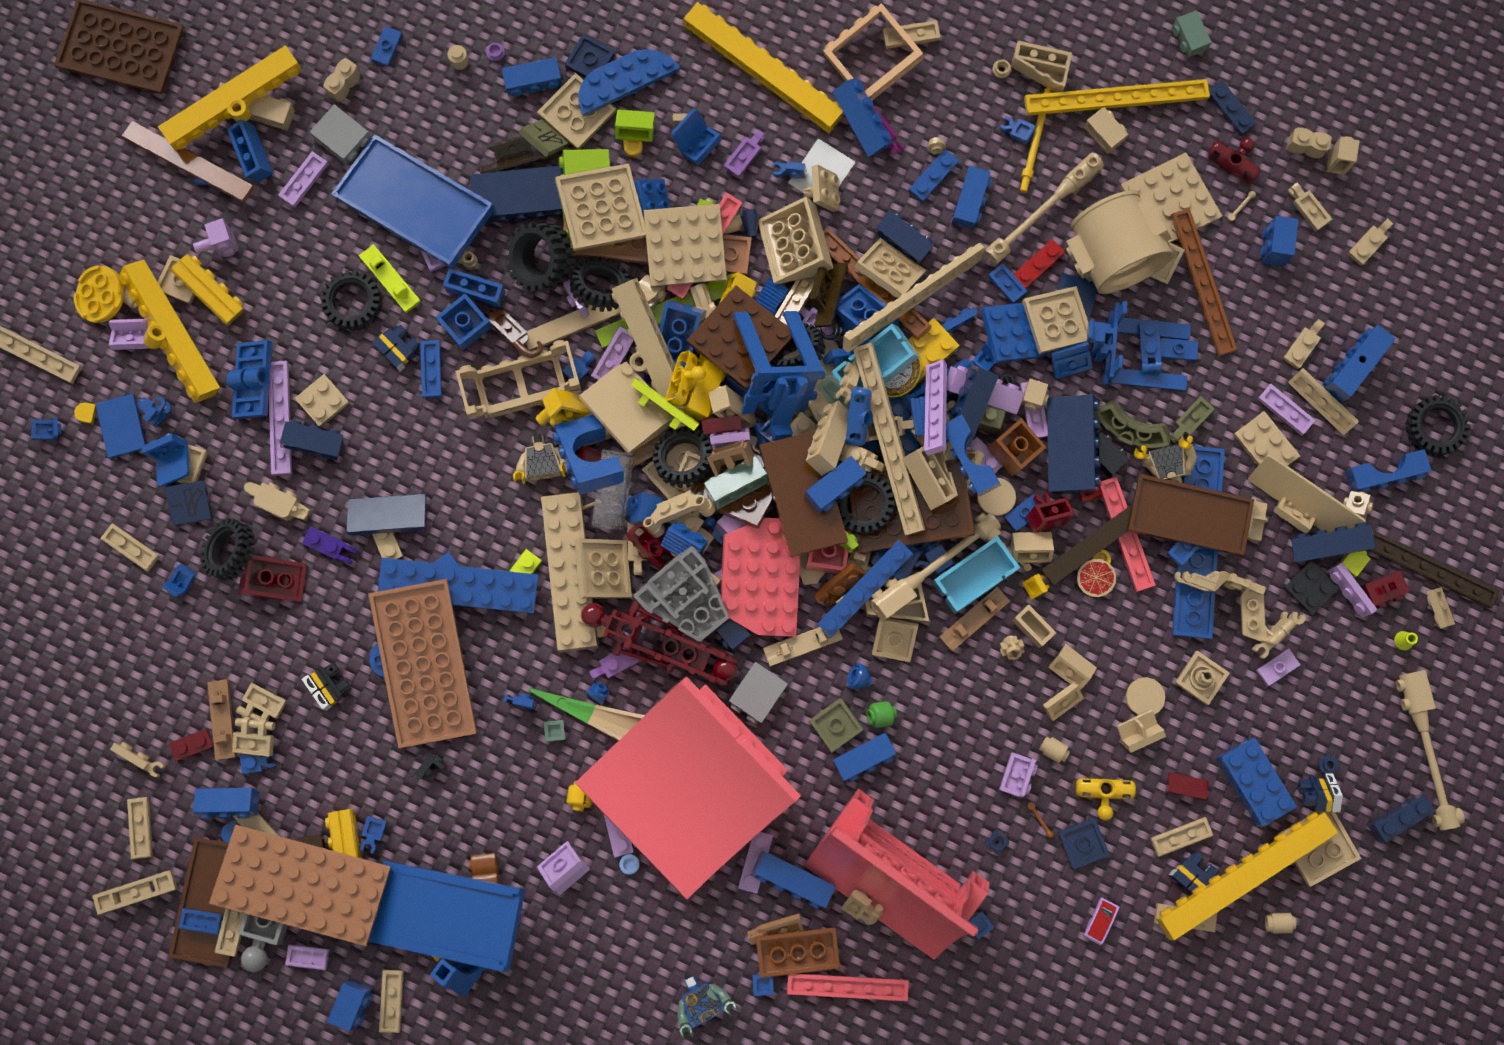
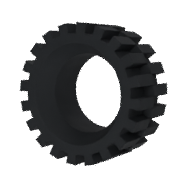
M528 223L521 225V229H515L513 232L516 236H510L508 239L511 245H506L505 250L509 251V255H505V260H509L510 264L506 265L507 270H512L513 273L510 276L512 279H517L516 284L523 286L525 290L531 291L554 290L556 287L563 286V282H567L570 279L567 274L573 273L574 268H571V264H575L576 258H572V254L575 251L570 248V238H566L568 233L565 230H561L562 227L553 223ZM542 239L546 241L550 251V265L545 274L538 270L534 260L535 248Z

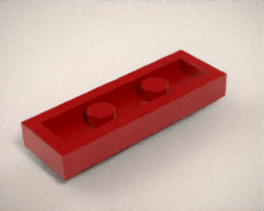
M1052 238L1013 275L1027 289L1062 257L1065 251Z

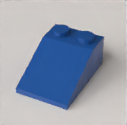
M858 284L839 299L836 313L847 327L853 330L862 321L868 320L875 312L881 311L887 305ZM899 318L864 341L863 344H867L891 324L899 327Z

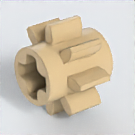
M1008 636L1000 643L1002 656L1007 655L1009 660L1018 659L1025 652L1023 640H1017L1016 636Z

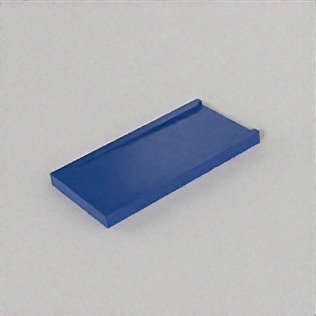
M375 134L331 193L338 201L451 269L454 268L496 209L493 203Z
M383 861V865L390 866L391 870L369 942L501 972L510 971L526 889Z

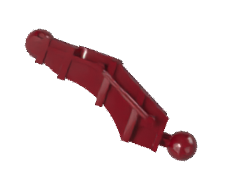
M633 602L628 614L613 610L611 616L606 615L603 607L598 603H589L581 610V620L587 627L595 628L602 625L606 627L603 636L617 640L612 652L613 655L619 656L621 653L666 667L665 670L669 673L673 671L675 666L689 671L691 674L699 675L719 685H728V682L737 675L736 663L738 660L733 658L732 655L688 637L687 634L678 630L677 626L669 622L666 623L661 617L641 608L638 602ZM637 612L642 613L641 615L636 617ZM650 618L658 622H661L671 628L664 629L662 627L654 625L651 623ZM628 625L632 627V633L629 636L624 631ZM643 626L670 637L662 643L664 653L636 643ZM671 642L676 644L674 652H670L668 649ZM689 649L694 652V657L691 660L686 658V652ZM638 650L655 656V659L637 654L636 652ZM711 654L720 657L714 664V675L704 671Z

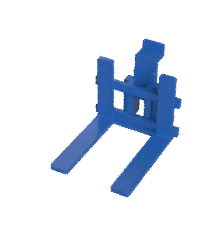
M1123 301L1120 306L1118 302L1114 304V311H1109L1107 324L1094 322V320L1089 321L1087 341L1094 342L1090 355L1094 357L1093 362L1101 363L1104 360L1103 385L1107 386L1108 383L1177 391H1185L1187 389V376L1156 372L1142 373V371L1122 369L1123 355H1119L1115 360L1117 333L1140 335V321H1151L1124 318L1127 313V301ZM1159 321L1160 337L1189 340L1191 325Z
M784 311L783 313L805 366L771 367L749 313L734 312L733 317L755 368V373L751 377L750 387L743 399L744 403L741 412L742 414H753L758 402L768 401L769 410H774L769 424L773 432L772 441L792 437L793 431L790 427V421L794 412L806 411L809 401L816 400L818 393L814 389L818 379H824L826 376V372L822 368L798 311ZM766 381H776L772 393H762ZM787 381H793V384H792V386H791V389H790V391L788 392V390H789V385H788Z

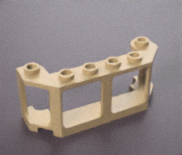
M555 341L553 346L550 347L551 351L542 350L540 355L533 358L520 356L518 360H505L500 362V365L493 367L492 365H486L478 371L476 368L471 367V365L460 367V370L456 371L469 419H476L482 415H485V418H493L544 404L542 399L552 389L528 395L522 374L523 367L544 361H553L560 386L557 389L568 392L580 390L581 386L568 341ZM567 351L574 378L568 379L569 381L565 383L559 363V356ZM513 371L520 398L489 406L483 378ZM462 379L475 380L481 406L468 405Z

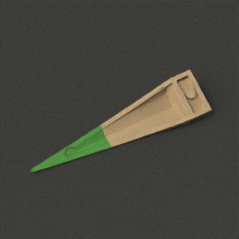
M529 689L530 693L617 741L645 716Z

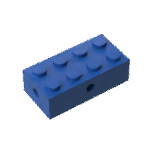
M1378 324L1372 329L1369 327L1357 338V343L1347 351L1343 361L1336 365L1333 369V374L1329 375L1322 383L1324 388L1338 402L1343 403L1357 390L1396 338Z
M1255 737L1245 740L1216 757L1217 762L1257 827H1264L1297 807Z

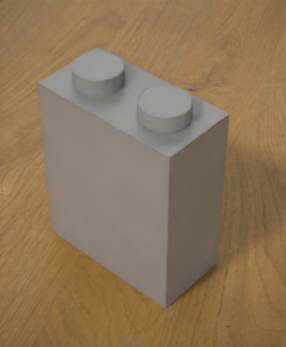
M335 104L310 131L312 137L346 165L355 161L358 153L371 140L369 132Z
M755 662L730 698L729 703L732 704L730 708L739 714L741 711L747 714L746 718L755 725L757 722L762 724L788 684Z

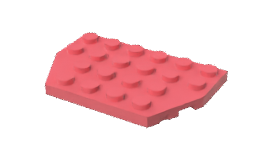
M764 518L758 529L745 525L723 536L720 595L730 616L729 619L747 628L754 634L796 637L800 555L790 557L787 543L782 538L784 533L778 518Z

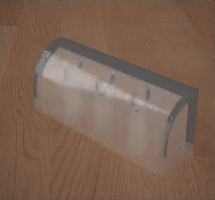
M602 449L601 460L615 456L618 457L624 470V483L596 491L592 526L624 530L634 453L628 454L627 452Z

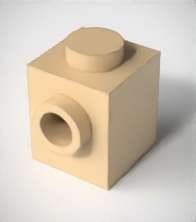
M1029 379L1021 405H1024L1026 409L1031 411L1039 410L1042 405L1045 406L1048 399V394H1046L1048 384Z

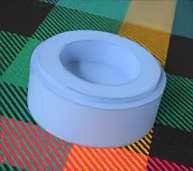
M627 854L621 858L619 865L621 871L625 874H633L639 869L640 862L635 855Z

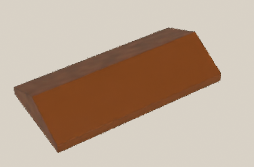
M835 927L756 937L760 978L840 968Z

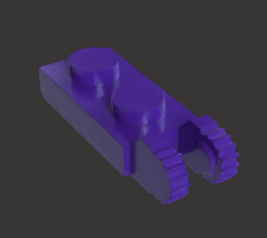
M311 526L302 541L303 545L350 565L353 561L341 555L343 549L353 554L358 552L357 549L347 545L345 542Z

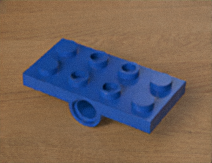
M262 340L237 343L235 370H231L227 374V384L234 390L232 418L243 419L267 416L272 341Z

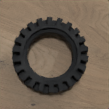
M588 257L585 258V262L581 260L579 265H575L570 281V291L573 293L574 299L578 298V303L585 302L584 307L586 308L592 305L591 310L596 311V307H599L600 312H604L605 307L608 312L612 311V308L616 310L619 308V305L615 303L612 293L602 294L589 289L584 283V278L589 275H602L611 279L617 287L631 280L628 279V272L625 273L626 269L624 267L619 269L620 264L617 262L613 265V260L611 259L605 262V257H601L600 261H598L597 257H593L591 261Z
M345 270L343 274L340 271L337 273V277L332 275L330 277L331 281H326L325 283L326 288L321 290L323 296H320V300L322 301L321 308L324 310V314L336 327L339 326L343 330L347 328L349 331H354V328L362 330V326L368 327V323L375 321L374 317L379 316L380 312L378 310L382 308L381 292L370 276H366L363 272L359 273L357 270H353V272ZM347 285H359L368 293L366 308L355 316H344L335 308L336 294Z
M804 323L818 359L821 360L823 358L822 354H825V342L814 325ZM793 338L770 363L774 367L805 366L800 354L788 359L780 358L781 354L788 347L795 344Z
M1430 396L1416 404L1412 408L1413 410L1408 413L1410 417L1406 419L1408 426L1405 428L1410 434L1407 437L1414 440L1411 442L1413 446L1416 444L1419 446L1417 448L1418 451L1425 449L1426 455L1444 456L1457 450L1466 442L1465 438L1470 434L1467 430L1471 429V424H1467L1470 418L1469 416L1465 417L1466 409L1461 410L1462 404H1455V399L1453 398L1448 400V396ZM1438 409L1451 417L1454 424V433L1448 441L1435 442L1425 435L1422 429V418L1427 411Z
M680 427L681 431L677 432V429H672L673 434L671 435L667 431L665 433L666 438L661 436L659 438L660 444L656 442V450H653L654 457L652 458L659 477L663 478L665 483L669 482L670 486L674 487L677 484L678 488H683V484L689 488L692 482L698 485V479H701L703 482L706 479L705 474L709 476L711 473L709 469L711 466L707 457L711 456L713 450L709 439H707L705 434L701 435L698 429L694 432L691 428H688V431H686L685 427ZM683 443L693 444L701 451V457L694 468L687 471H675L667 465V455L673 447Z
M867 472L864 478L865 482L860 487L868 486L878 490L883 499L881 512L874 519L860 521L850 515L847 503L849 496L856 490L855 487L849 490L850 494L846 498L836 500L843 525L848 530L856 534L862 533V535H867V533L875 534L876 531L879 530L880 532L883 530L884 526L887 527L889 525V521L893 519V513L896 511V501L890 485L880 476Z
M226 518V520L222 519L220 523H216L214 525L215 529L211 528L209 530L210 536L206 535L205 539L208 541L202 544L205 550L200 552V555H203L200 558V562L203 563L201 566L208 575L224 581H231L233 578L239 577L238 573L242 574L244 572L242 567L247 568L249 566L247 560H252L253 556H250V552L255 551V548L251 546L256 544V540H253L255 534L252 533L253 529L249 525L232 518ZM232 534H235L236 543L234 551L228 561L221 565L220 553L226 540Z

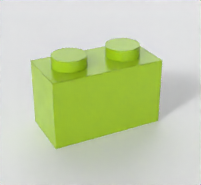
M617 110L615 139L653 142L655 112Z

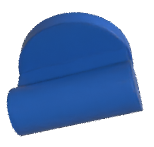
M593 683L586 694L600 705H603L609 695V690L603 683Z

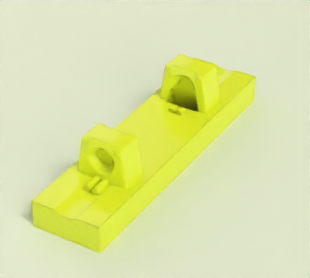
M374 244L359 255L361 260L406 314L421 303L420 299ZM383 263V265L376 270V267Z
M637 377L631 383V386L643 394L637 403L644 407L648 400L651 399L674 416L669 425L676 430L681 422L692 430H695L699 425V422L677 406L672 405L662 395Z

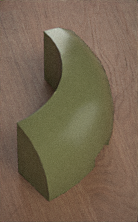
M1117 399L1101 405L1100 411H1097V417L1103 426L1125 443L1137 446L1145 445L1147 448L1170 445V435L1166 422L1146 424L1136 421L1122 410Z

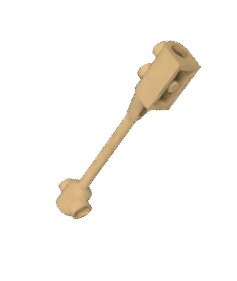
M1090 153L1064 177L1054 195L1005 240L997 238L984 250L987 259L994 265H997L1011 252L1009 245L1058 200L1071 193L1076 195L1101 172L1104 167L1101 158L1095 153Z
M982 513L974 519L976 522L974 524L975 535L966 537L921 572H917L899 581L894 578L886 585L888 587L887 590L882 592L880 589L871 596L873 600L870 601V605L880 620L884 622L917 597L913 590L928 575L975 540L980 538L982 540L987 539L989 542L1000 535L1001 525L997 518L992 514L985 515Z
M1426 670L1400 675V680H1396V687L1399 692L1403 691L1405 699H1401V706L1404 711L1408 710L1418 731L1421 733L1440 804L1435 810L1436 815L1432 816V823L1435 827H1439L1440 830L1460 827V824L1465 822L1464 814L1460 808H1455V806L1449 805L1447 802L1428 731V710L1435 709L1436 707Z

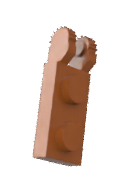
M850 563L816 592L815 599L819 602L823 601L827 606L834 604L837 597L844 594L866 574L865 570Z

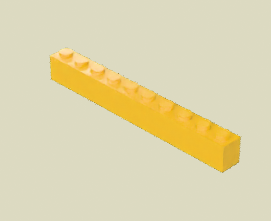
M697 2L684 17V27L829 134L843 118V111L839 103L829 100L824 92L817 91L809 81L802 80L794 70L787 69L782 61L771 57L766 49L756 46L751 38H745L736 27L729 26L721 16L714 15L706 5H701Z
M1315 811L1306 816L1307 820L1302 824L1298 822L1290 827L1291 831L1285 834L1283 832L1275 836L1273 843L1263 844L1258 848L1259 852L1256 854L1246 855L1241 859L1242 863L1239 865L1233 864L1225 869L1226 873L1222 876L1216 875L1209 880L1210 884L1203 887L1201 885L1192 891L1193 895L1190 897L1184 896L1176 901L1177 905L1173 908L1167 907L1160 911V916L1156 920L1169 940H1176L1338 834L1326 813H1317Z

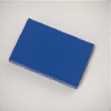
M129 394L96 403L107 457L112 459L141 451L142 446L146 445L135 395Z

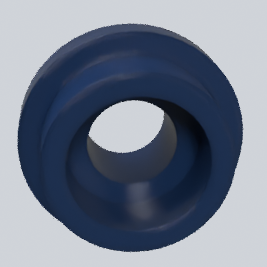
M1326 755L1319 760L1318 766L1323 774H1335L1338 771L1339 763L1334 756ZM1328 761L1332 763L1330 769L1326 766Z

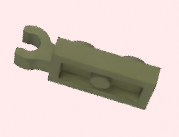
M1200 396L1174 423L1178 429L1170 436V440L1175 443L1183 434L1187 437L1190 436L1215 408Z

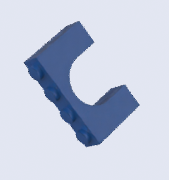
M594 414L554 425L555 433L552 434L554 443L560 447L558 448L560 458L565 459V470L567 474H571L572 487L577 488L579 495L624 483V470L617 456L597 462H587L575 455V452L580 447L605 439V427Z
M442 958L430 976L443 987L466 996L486 968L462 962L451 963Z

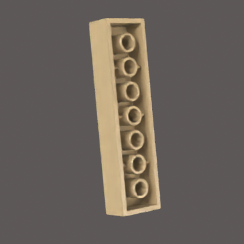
M577 492L541 497L557 649L562 653L598 648L596 627H587L581 620V610L587 604L593 603V598H580L575 540L586 539L582 496Z

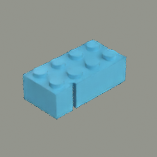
M894 324L888 326L868 342L874 345L884 384L920 357L911 343L907 342L908 339L901 329ZM855 354L848 358L851 362L856 359ZM844 361L832 371L839 382L845 375L844 368L849 363L848 361ZM860 375L856 387H864ZM860 395L855 396L856 402H859Z
M997 536L937 577L932 584L942 597L944 595L947 597L944 601L951 611L956 614L998 585L1002 580L1020 569V566Z

